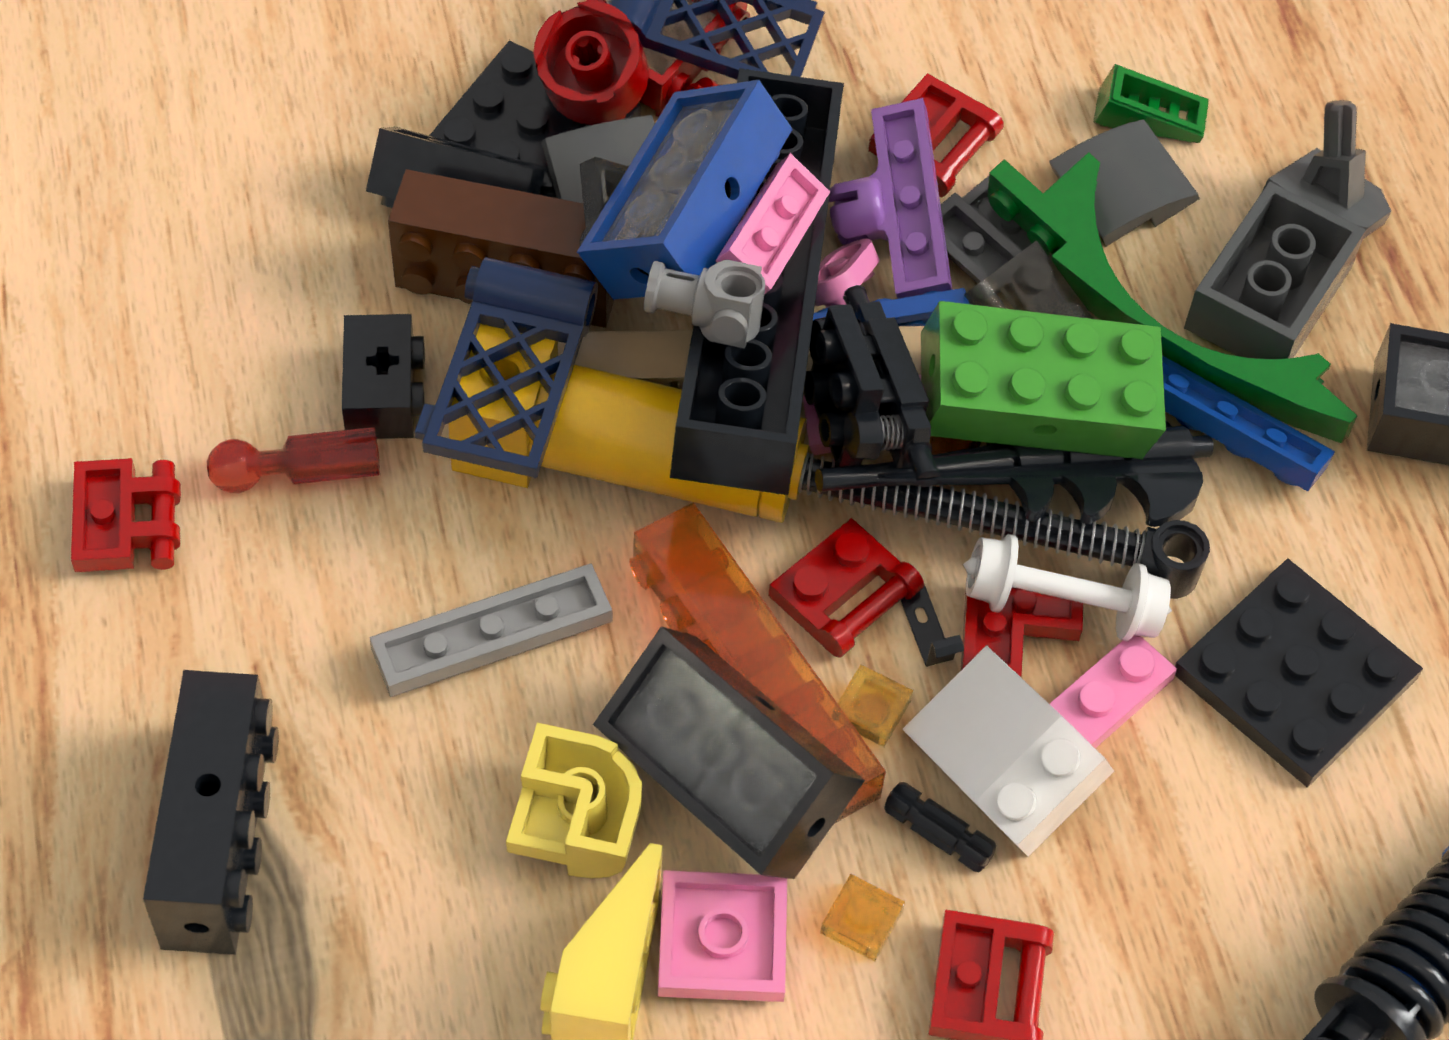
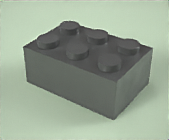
M1269 181L1195 290L1184 329L1236 356L1257 359L1294 358L1350 272L1367 229Z

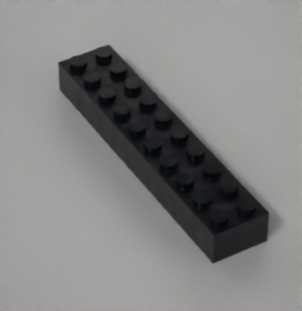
M739 68L737 83L760 80L792 127L791 133L780 150L778 159L772 164L758 188L757 194L775 166L790 153L830 191L844 83ZM829 195L772 289L764 294L759 332L754 339L746 343L745 348L711 342L702 334L699 326H693L675 427L670 478L783 495L789 494Z

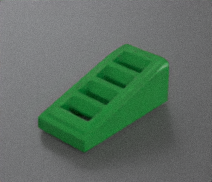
M1115 64L1100 86L1094 123L1109 128H1116L1144 119L1156 136L1200 143L1204 137L1209 99ZM1159 107L1166 108V112L1160 111ZM1179 110L1187 112L1186 120L1178 118Z

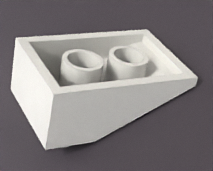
M987 645L903 728L905 733L1027 856L1035 851L1114 772L1105 757Z

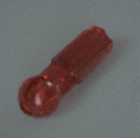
M376 428L292 435L287 437L282 449L259 451L253 445L243 440H225L215 446L208 455V477L216 487L225 492L241 493L252 488L261 476L285 474L292 484L381 476Z

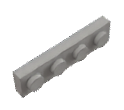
M590 563L369 638L371 650L390 697L611 623L613 622V610L593 565Z

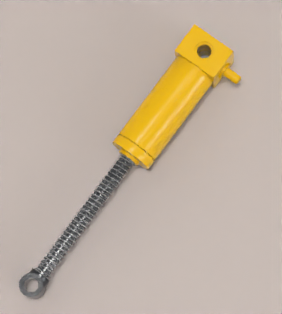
M480 324L476 335L477 340L485 351L510 340L504 329ZM544 339L529 346L541 364L558 356V341ZM472 351L470 352L469 358L475 356ZM519 351L494 362L504 380L531 369ZM578 365L573 367L541 467L754 517L759 516V518L780 523L784 522L790 500H797L799 493L802 490H806L808 496L812 492L817 493L818 498H821L822 495H828L829 501L836 497L839 498L840 503L844 499L849 500L851 506L858 502L861 508H864L865 505H870L872 511L879 507L885 513L888 509L893 511L894 516L898 512L904 513V518H907L908 515H913L915 521L919 517L925 518L926 523L930 520H935L937 526L943 522L947 523L948 528L951 525L958 526L959 531L962 527L969 528V533H972L973 530L980 531V536L986 532L990 533L991 538L999 535L1002 540L1007 534L1015 535L1018 540L1023 541L1024 546L1029 542L1034 544V548H1037L1038 545L1045 546V551L1050 547L1056 549V553H1059L1060 550L1067 551V556L1070 553L1078 554V559L1081 558V555L1089 556V561L1092 560V557L1100 559V564L1103 560L1110 561L1111 566L1114 563L1122 564V569L1125 565L1132 567L1136 563L1143 564L1147 567L1149 574L1169 580L1171 599L1185 597L1195 589L1210 553V543L1205 532L1197 525L1184 520L1165 522L1157 529L1147 527L1140 534L1139 529L1130 532L1127 526L1123 530L1118 529L1117 524L1108 527L1106 521H1103L1101 525L1096 524V521L1091 524H1084L1080 519H1074L1072 513L1069 517H1065L1062 511L1058 514H1052L1051 509H1048L1037 521L1031 522L1026 520L1024 509L1022 506H1019L1018 501L1015 504H1009L1007 498L1004 502L998 501L997 496H994L992 500L987 498L986 493L979 497L976 496L975 491L971 494H966L964 488L960 492L954 491L953 486L950 489H945L943 485H939V487L901 485L819 492L815 484L816 470L837 467L834 458L832 462L824 460V456L820 460L814 458L813 453L810 455V445L804 444L807 418L800 417L788 495L670 478V470L682 389ZM484 368L462 377L459 383L468 397L495 386ZM556 373L550 375V377H551V379H552L553 381H554V378H555ZM540 381L513 392L525 411L547 401L549 396ZM456 397L454 398L452 405L459 403ZM504 398L477 409L489 428L515 416ZM467 415L448 423L450 439L463 441L479 433ZM541 419L534 422L537 428L539 427ZM524 428L497 440L504 451L528 457L533 445V441ZM451 459L452 471L528 488L531 480L529 476ZM1167 556L1176 557L1184 563L1175 562Z

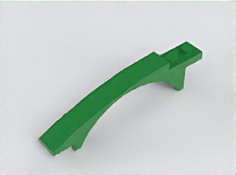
M1089 152L1044 193L1005 159L989 172L987 197L993 210L1006 221L1013 219L1027 232V237L1031 244L1040 253L1046 256L1052 254L1049 280L1097 318L1107 321L1161 327L1162 355L1286 424L1338 443H1342L1349 437L1358 415L1323 386L1324 381L1320 377L1330 368L1331 364L1319 353L1286 359H1257L1224 354L1195 344L1167 329L1147 314L1131 298L1109 265L1100 242L1095 215V191L1100 162Z

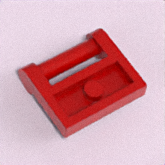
M927 73L902 102L923 98L928 113L933 151L959 121L970 126L968 131L941 162L934 160L939 197H944L955 186L956 175L986 141H992L1004 128V122L993 109ZM873 134L870 137L868 151L877 156L875 136Z
M850 518L769 584L768 596L835 657L841 658L855 646L854 639L902 598L911 599L924 588V580L914 566L908 562L899 561L853 518ZM877 576L885 581L881 587L840 621L829 618L832 613Z
M945 909L928 1035L954 1040H1043L1044 1032L1038 1027L1045 957L1053 951L1054 932L1050 928L1038 924ZM1004 947L1016 948L1021 953L1013 1021L996 1019Z

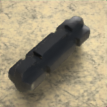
M898 783L886 799L884 807L886 813L901 823L909 820L913 823L910 829L947 854L958 853L961 855L958 859L959 862L974 872H981L992 859L996 850V843L978 830L974 834L969 832L968 828L970 825L932 799L928 798L925 802L921 800L920 796L922 793L908 783Z

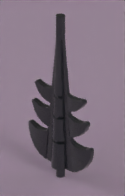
M1167 420L1166 431L1143 459L986 442L987 445L932 455L941 473L940 480L934 485L1009 484L1021 501L1026 520L1035 522L1049 508L1054 493V484H1060L1077 503L1081 514L1080 521L1084 524H1091L1103 518L1111 509L1117 483H1121L1137 498L1143 507L1146 525L1157 527L1165 522L1181 520L1193 511L1203 484L1202 472H1200V468L1194 458L1210 457L1213 454L1214 445L1210 436H1192L1187 427H1172ZM894 461L817 469L815 473V484L819 492L868 487L918 485L912 467L896 469Z

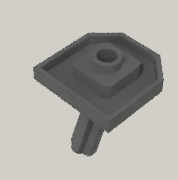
M1348 100L1330 101L1326 104L1324 109L1323 150L1321 151L1316 148L1268 178L1263 188L1264 190L1270 181L1367 229L1364 238L1383 226L1392 212L1382 190L1365 179L1366 150L1356 149L1357 107Z

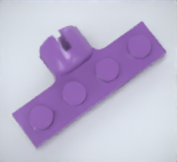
M920 98L871 109L878 159L877 171L869 177L837 183L830 188L828 203L835 201L834 206L830 207L832 226L838 234L840 243L843 245L860 239H871V241L883 239L889 242L897 299L922 295L929 291L953 290L928 113L924 100Z

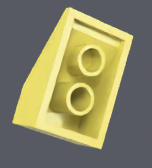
M650 843L564 948L558 973H546L540 1010L544 1011L542 1034L551 1035V1040L634 1039L660 901L663 845Z

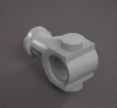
M723 260L710 268H703L700 275L666 269L663 262L654 261L646 287L644 311L655 313L657 309L689 315L692 317V325L699 326L702 334L709 341L745 348L746 343L756 337L760 328L765 292V279L761 274L762 267L732 260Z

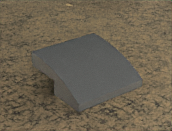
M647 115L614 120L545 138L541 144L556 197L558 199L605 207L655 124L653 116Z
M1144 119L1098 134L1049 161L1058 179L1088 152L1100 162L1095 191V215L1099 237L1106 247L1146 221L1150 220L1153 226L1156 227L1200 199L1199 194Z
M988 176L963 198L955 192L940 205L948 258L993 296L1016 285L1051 261L1052 254L1046 256L1040 253L1031 244L1027 237V232L1013 219L1011 221L1002 219L993 210L987 197Z

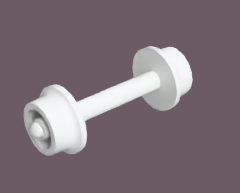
M1007 534L1002 540L980 537L974 546L971 558L963 564L967 571L966 595L989 603L990 610L998 613L1003 610L1011 588H1018L1116 610L1117 637L1120 640L1129 641L1134 635L1151 638L1157 637L1163 628L1166 616L1172 611L1169 606L1171 592L1169 580L1149 574L1147 567L1143 564L1136 563L1131 567L1122 588L1017 564L1018 538L1011 534Z

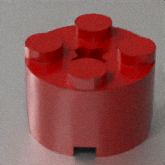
M588 0L577 3L578 7L563 13L561 10L557 11L540 28L533 51L538 75L550 101L562 115L581 124L595 125L624 119L626 114L633 110L643 97L649 77L647 58L632 23L621 10L600 1Z

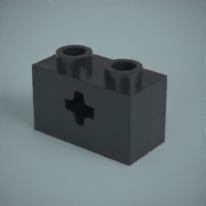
M411 314L344 315L342 414L346 440L414 438V416L421 415L425 404L424 383L414 382V369H425L424 336L413 335Z

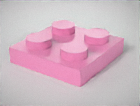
M663 870L658 997L784 1002L787 878L760 874Z

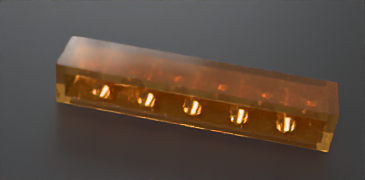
M694 502L634 532L633 557L629 560L631 570L640 586L645 590L651 587L661 601L660 610L669 628L697 636L865 779L835 823L881 798L886 774L885 769Z

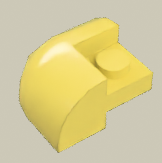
M537 723L521 774L522 790L506 839L507 852L567 865L568 876L605 878L622 872L628 857L642 802V780H640L634 764L618 750V744L594 734Z

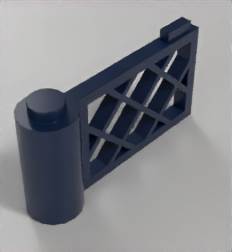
M607 0L606 2L626 14L639 36L642 47L736 80L738 79L739 68L768 72L762 61L779 55H783L792 70L791 76L802 77L825 13L816 9L818 2L813 0H702L688 5L686 0ZM741 1L752 5L758 15L738 22L728 5ZM675 4L677 9L672 10L673 5ZM717 10L726 26L705 33L696 16ZM790 18L809 26L806 33L787 39L777 22ZM684 20L694 37L679 41L662 35L665 26ZM766 27L775 43L755 50L745 33ZM733 37L743 53L742 55L728 58L719 55L712 44ZM800 48L797 56L794 50Z
M487 257L484 258L480 267L472 266L467 276L464 293L465 299L472 300L471 307L436 405L424 404L414 432L416 439L423 440V452L537 478L582 339L586 337L591 326L597 300L598 283ZM480 324L504 329L510 340L485 351L477 340L476 335ZM544 339L566 343L563 354L542 364L529 347ZM472 351L475 356L469 358L470 352ZM519 351L531 369L504 380L494 362ZM484 368L495 386L468 397L459 384L461 378ZM556 373L555 378H554V381H553V380L551 379L550 375ZM540 381L549 394L548 399L525 411L513 392ZM456 397L459 403L452 405L453 400ZM504 398L515 416L489 428L477 409ZM465 415L469 417L479 432L463 441L441 437L446 424ZM541 419L539 427L537 428L534 422ZM524 428L533 441V445L528 457L504 451L497 440Z

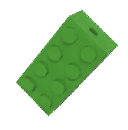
M939 301L921 331V382L929 399L926 415L931 425V436L1143 459L1166 431L1161 327Z

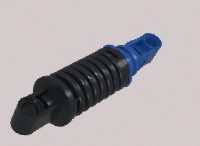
M1449 846L1442 853L1441 863L1433 866L1427 872L1426 878L1412 888L1411 893L1398 904L1396 910L1383 920L1382 926L1370 934L1368 941L1354 952L1353 958H1350L1341 966L1339 975L1325 979L1317 987L1314 998L1322 1019L1303 1040H1433L1440 1036L1443 1032L1444 1024L1449 1023Z

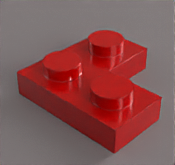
M1012 587L1003 610L998 613L990 610L989 603L968 597L965 591L962 640L964 651H962L961 670L987 645L1021 677L1024 636L1079 641L1083 631L1084 603Z

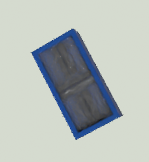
M760 80L673 93L577 251L613 300L645 297L649 273L654 261L663 262L666 269L700 275L703 268H710L716 264L715 260L733 234L746 209L755 199L758 188L772 164L778 159L780 150L792 131V127Z

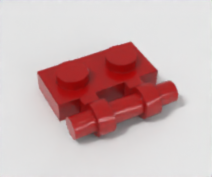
M132 458L74 462L71 562L75 572L134 569V549L148 548L151 550V566L153 568L166 570L174 566V550L180 547V527L175 523V506L180 503L181 484L175 479V464L172 461H155L152 464L151 477H135L136 470ZM135 504L151 505V521L135 522Z

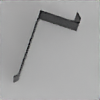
M925 584L924 588L913 598L906 599L904 597L901 599L926 667L951 661L954 659L955 653L964 651L960 635L945 638ZM917 608L925 610L928 617L927 622L920 623L915 614Z

